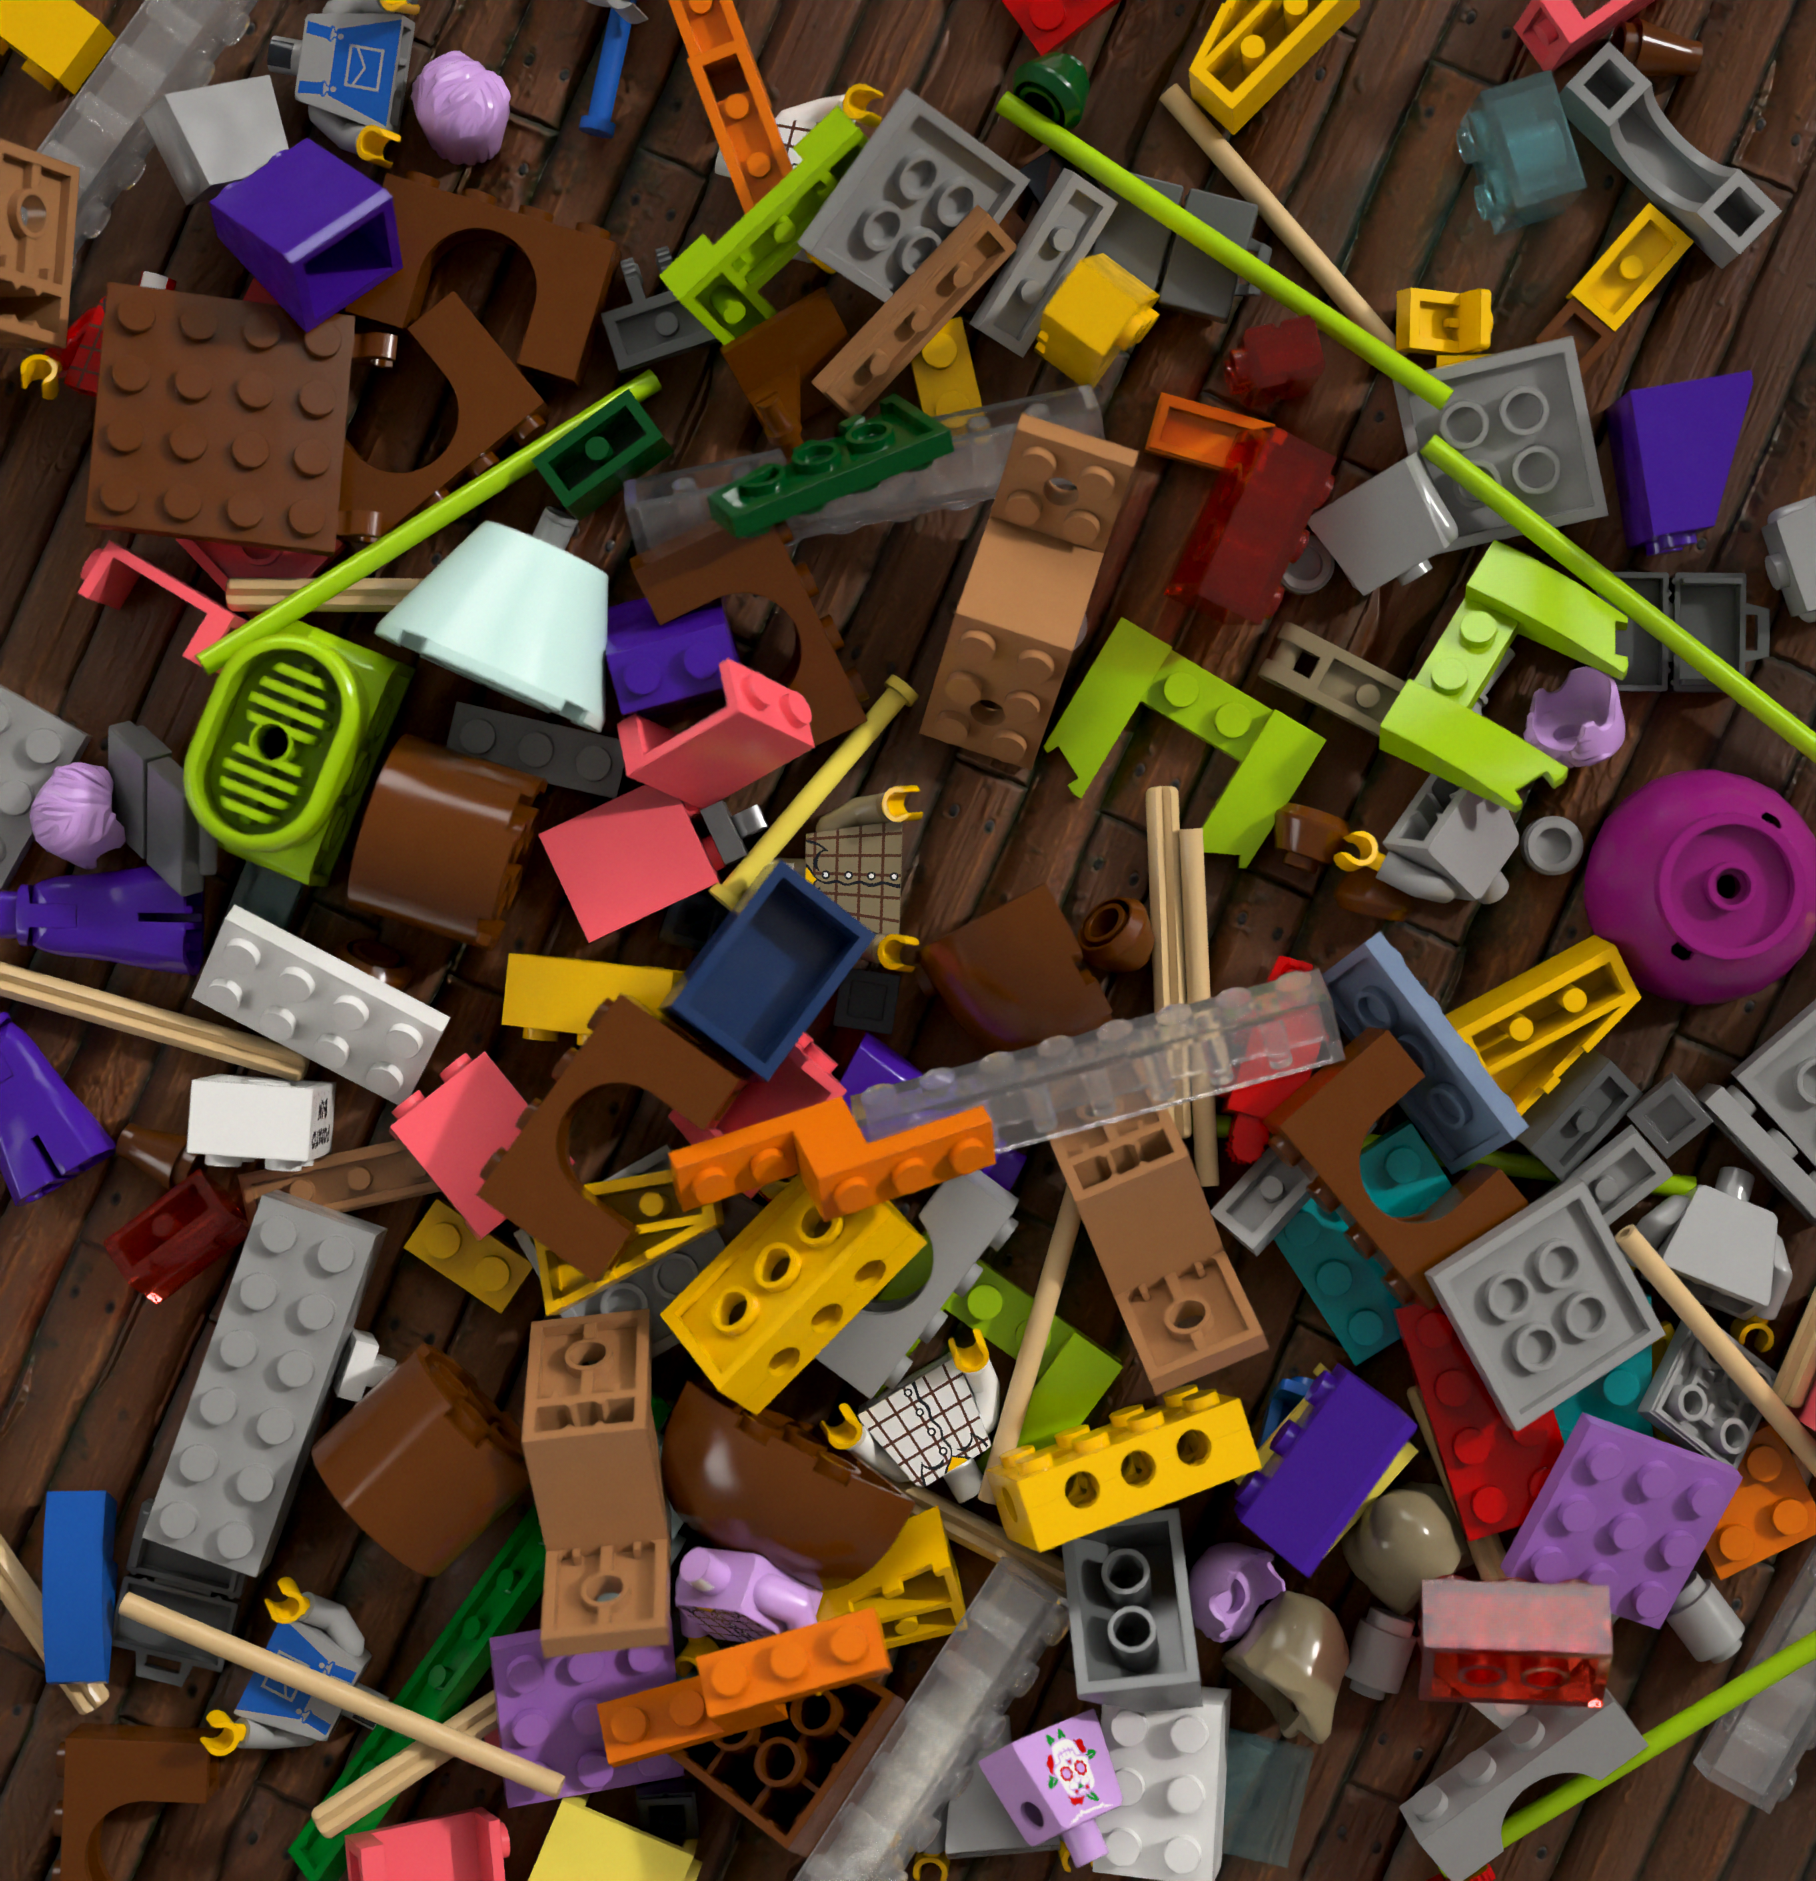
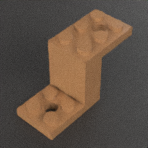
M0 139V348H66L80 167ZM21 206L26 208L28 213L26 227L21 217Z
M1023 413L1021 414L993 507L953 619L919 731L920 734L998 759L1002 762L1032 770L1076 644L1098 570L1135 466L1138 451ZM1063 478L1069 480L1077 489H1060L1053 485L1050 479ZM979 700L993 701L1003 709L987 708Z
M1131 1041L1026 1085L1155 1395L1164 1393L1269 1349L1265 1335L1224 1250L1190 1155L1136 1041ZM1099 1104H1112L1101 1113H1089L1092 1108ZM1194 1315L1204 1317L1195 1327L1189 1329L1177 1328L1179 1323L1187 1317Z
M650 1309L531 1322L522 1446L546 1548L540 1638L544 1658L669 1644L672 1514L665 1490L661 1456L651 1410L653 1325ZM599 1360L596 1364L582 1366L587 1361ZM606 1593L620 1594L610 1601H597L599 1596Z

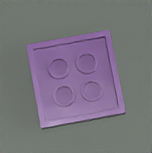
M1582 1413L1500 1568L1510 1580L1660 1630L1743 1477L1731 1465Z
M671 1616L668 1645L544 1658L540 1641L541 1629L489 1638L500 1749L566 1776L557 1799L684 1776V1767L668 1754H662L616 1768L609 1765L596 1705L677 1682ZM503 1777L504 1793L508 1808L555 1800L552 1797Z

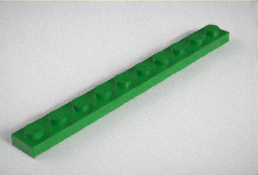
M651 1388V1410L655 1430L657 1431L672 1408ZM535 1502L393 1701L394 1704L441 1724L456 1715L491 1666L489 1638L513 1634L544 1591L546 1548ZM377 1724L322 1802L416 1740ZM399 1794L332 1838L326 1839L320 1833L311 1817L288 1849L289 1854L307 1880L338 1881L347 1869L344 1836L375 1829Z

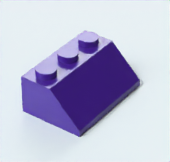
M1339 1363L1331 1374L1324 1370L1313 1381L1305 1395V1400L1310 1404L1296 1423L1289 1419L1280 1427L1269 1447L1274 1452L1260 1472L1255 1470L1244 1477L1234 1495V1498L1239 1502L1233 1509L1240 1521L1307 1577H1310L1418 1427L1397 1404Z

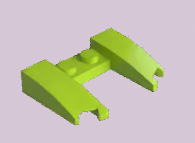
M838 105L793 147L794 151L803 160L719 241L713 244L702 234L659 275L675 297L723 345L779 313L758 290L803 249L797 242L869 141Z
M1494 539L1466 584L1464 600L1414 681L1408 679L1381 723L1379 749L1516 813L1522 809L1523 803L1516 792L1517 790L1540 776H1543L1554 789L1564 782L1567 777L1568 768L1507 729L1472 711V708L1517 634L1623 681L1628 670V657L1615 654V630L1627 631L1628 617L1572 579Z
M1121 617L1043 748L1046 753L1057 747L1060 748L1078 779L1067 786L1074 796L1081 799L1138 704L1142 703L1240 762L1201 828H1203L1204 853L1239 855L1237 868L1246 869L1274 826L1276 811L1289 802L1326 742V739L1276 709L1271 710L1176 653L1170 645Z
M926 1229L921 1236L928 1243L883 1287L875 1300H893L905 1297L921 1288L930 1279L934 1256L931 1239ZM978 1258L975 1263L983 1268V1271L963 1298L953 1292L940 1310L946 1309L972 1329H980L983 1337L1017 1360L1034 1297ZM1056 1313L1054 1314L1016 1448L1034 1445L1035 1451L1056 1444L1054 1435L1068 1428L1081 1425L1123 1369L1120 1359ZM919 1338L905 1356L909 1357L921 1341ZM884 1384L880 1387V1389H879V1390L877 1391V1393L874 1395V1397H875L876 1399L880 1396V1394H881V1393L883 1392V1390L886 1388V1386H885ZM995 1435L991 1439V1446L982 1452L975 1461L982 1473L985 1472Z

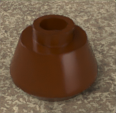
M1287 803L1275 813V849L1285 853L1282 864L1306 873L1316 874L1319 865L1331 867L1335 862L1334 855L1343 852L1349 845V842L1344 840L1343 837L1352 832L1349 823L1341 818L1295 803Z
M1367 866L1356 871L1347 872L1334 891L1333 895L1338 907L1350 912L1402 923L1414 913L1413 896L1375 878L1378 872Z
M1113 897L1096 905L1085 916L1078 930L1077 942L1082 950L1083 960L1086 963L1115 974H1124L1136 971L1148 962L1152 954L1155 936L1146 908L1139 900L1132 897Z
M351 939L333 951L332 956L399 991H402L411 980L412 971L407 958L400 951L387 944L369 939Z

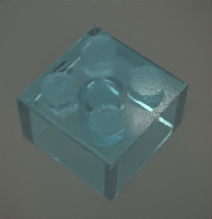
M1551 69L1481 91L1460 121L1462 128L1457 129L1456 138L1464 163H1473L1479 185L1474 187V197L1482 220H1490L1494 233L1497 235L1563 214L1587 188Z

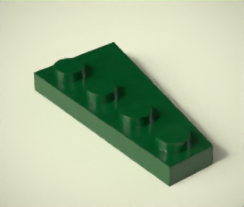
M893 393L879 401L881 413L865 421L864 416L855 414L839 423L840 435L828 442H818L810 439L793 448L792 462L787 465L766 463L706 496L711 518L737 539L763 535L771 530L773 524L796 515L804 516L820 512L830 501L850 493L861 494L876 489L881 484V481L903 472H917L927 469L934 463L935 459L955 452L951 430Z

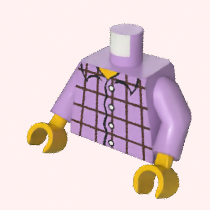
M701 1547L692 1549L684 1556L681 1562L680 1573L675 1586L676 1607L680 1610L682 1635L689 1639V1642L675 1660L676 1672L681 1677H686L694 1665L698 1668L696 1657L720 1651L718 1645L706 1637L708 1634L715 1639L748 1643L817 1623L816 1614L823 1592L795 1580L765 1557L754 1553Z

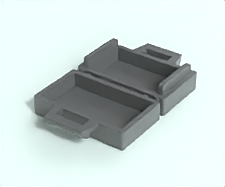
M1131 173L1181 207L1184 195L1182 185ZM1194 188L1189 189L1188 195L1185 196L1184 209L1244 250L1258 253L1257 258L1265 264H1269L1272 249L1263 242L1260 243L1251 238L1258 216L1257 204ZM1109 189L1108 196L1117 201L1118 205L1086 255L1087 257L1104 253L1155 292L1161 287L1160 277L1162 276L1164 281L1161 291L1158 293L1160 295L1158 298L1160 308L1222 324L1228 322L1235 296H1260V289L1251 283L1249 286L1238 284L1240 280L1239 275Z
M1612 572L1744 677L1745 662L1769 657L1770 609L1746 603L1745 573L1677 572L1670 576L1669 581V574L1667 572ZM1593 590V594H1595L1596 596H1598L1599 598H1601L1602 600L1616 608L1613 604L1607 601L1599 593ZM1746 615H1755L1754 650H1746ZM1629 617L1627 631L1615 630V654L1628 657V670L1623 681L1611 676L1615 680L1618 692L1661 693L1667 691L1669 686L1670 693H1725Z
M130 720L110 725L108 727V771L114 782L112 812L116 814V820L124 826L125 843L142 859L147 858V864L181 897L202 892L204 890V875L217 874V839L202 827L189 807L184 790V769L171 758L172 751L144 725L136 726Z
M148 1498L141 1504L126 1569L131 1572L123 1578L114 1614L112 1646L136 1651V1676L182 1687L190 1675L193 1666L221 1672L227 1666L228 1660L119 1615L118 1611L123 1598L128 1592L134 1593L234 1636L242 1606V1599H239V1597L245 1592L249 1575L142 1538L155 1499ZM148 1655L181 1662L180 1671L146 1663Z

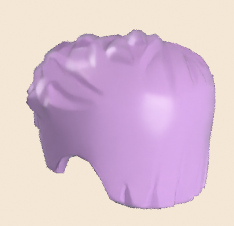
M450 51L425 65L421 74L417 76V79L412 84L411 98L419 125L432 149L436 150L442 159H448L451 163L457 165L462 163L476 165L478 162L483 163L487 159H492L501 148L510 113L509 101L511 95L502 77L498 76L494 71L486 70L480 62L472 60L461 51Z
M1585 666L1570 670L1562 686L1555 691L1547 692L1544 688H1539L1534 692L1530 713L1527 715L1526 729L1523 733L1524 740L1567 768L1592 766L1607 760L1622 746L1626 730L1615 680L1602 671Z
M73 762L69 765L57 766L54 769L50 779L36 795L29 813L35 840L47 852L86 870H92L97 868L96 859L109 850L121 848L126 841L124 826L116 820V814L112 812L114 782L109 771L103 766L82 762Z
M1238 1542L1218 1543L1209 1547L1192 1566L1189 1574L1188 1587L1194 1626L1202 1630L1206 1637L1220 1643L1233 1641L1245 1635L1259 1605L1264 1604L1266 1600L1274 1599L1281 1591H1286L1285 1581L1278 1575L1271 1564L1274 1556L1268 1551Z

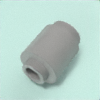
M1692 1571L1669 1611L1666 1621L1696 1661L1711 1660L1714 1664L1721 1663L1733 1656L1742 1646L1739 1638L1744 1633L1745 1626L1711 1580L1702 1579L1697 1571Z
M1370 1606L1367 1617L1359 1619L1349 1649L1350 1664L1344 1675L1352 1679L1350 1689L1376 1700H1384L1386 1692L1392 1694L1399 1693L1416 1642V1637L1412 1635L1416 1623L1414 1620L1404 1615H1397L1386 1608Z

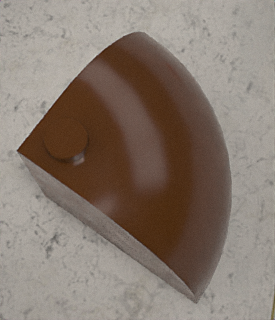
M1046 883L1031 888L915 951L920 963L914 966L915 968L912 972L926 998L929 999L938 994L952 1018L971 1038L1001 1056L1030 1064H1063L1090 1057L1124 1039L1117 1021H1114L1110 1015L1113 1011L1097 979L1091 975L1088 968L1085 969L1081 961L1084 959L1082 950Z
M687 1381L669 1418L662 1445L661 1465L668 1500L680 1519L697 1534L719 1549L754 1553L763 1556L790 1577L820 1591L845 1586L857 1580L874 1567L896 1541L916 1504L914 1500L860 1458L849 1453L846 1449H836L833 1447L820 1427L764 1408L756 1416L723 1393Z
M865 1679L823 1691L819 1696L813 1694L785 1702L788 1715L786 1720L666 1753L784 1848L829 1867L885 1784L902 1748L908 1727L909 1712L907 1704L903 1699L870 1679Z

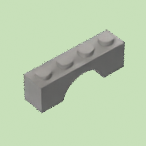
M1609 41L1566 84L1552 103L1721 269L1740 255L1782 212L1740 169L1726 167L1711 160L1685 140L1661 111L1653 93L1652 83Z
M980 1170L942 1182L919 1214V1218L929 1234L933 1247V1268L930 1279L921 1288L905 1297L893 1300L872 1299L815 1358L869 1399L874 1397L883 1384L893 1390L913 1363L911 1359L905 1356L908 1350L918 1338L925 1344L930 1342L948 1317L940 1308L953 1292L961 1298L965 1296L983 1271V1268L975 1262L988 1245L998 1252L1019 1224L1018 1221L1011 1217L1019 1199Z
M1589 1667L1576 1678L1565 1683L1558 1691L1528 1713L1517 1718L1509 1727L1483 1746L1469 1753L1461 1762L1431 1784L1420 1789L1413 1797L1400 1805L1399 1809L1419 1844L1451 1881H1464L1504 1851L1501 1829L1505 1814L1516 1797L1527 1787L1545 1777L1560 1773H1580L1601 1781L1649 1745L1623 1708Z

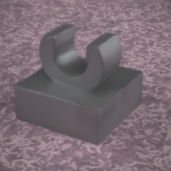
M722 800L700 810L725 865L728 866L741 861L748 854L749 851L743 841L744 838L769 827L759 805H754L733 816L726 802Z
M1673 1072L1644 1094L1627 1112V1116L1666 1159L1713 1122L1711 1113Z

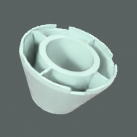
M484 521L379 622L374 634L400 647L402 645L419 653V657L541 711L559 714L570 719V722L599 733H601L606 720L608 575L593 565L534 537L494 522Z

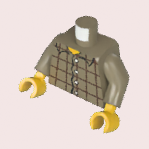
M916 785L895 786L884 793L861 796L849 800L822 816L816 825L815 833L806 834L805 858H775L771 862L784 861L876 934L875 938L860 956V960L882 964L889 970L912 972L915 968L914 966L904 965L901 962V948L905 944L919 946L920 943L914 937L900 935L903 822L918 821L923 817V812L908 813L904 806V799L909 792L920 791Z

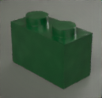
M627 389L531 461L565 508L580 522L671 455L674 450L631 391Z

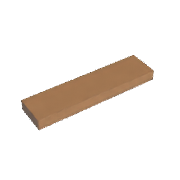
M977 204L811 383L846 417L850 418L855 414L861 415L1008 259L1018 246L996 221Z
M400 1140L321 1156L314 1159L313 1166H302L301 1171L261 1169L238 1175L249 1229L251 1228L262 1195L274 1190L283 1191L342 1213L441 1191Z

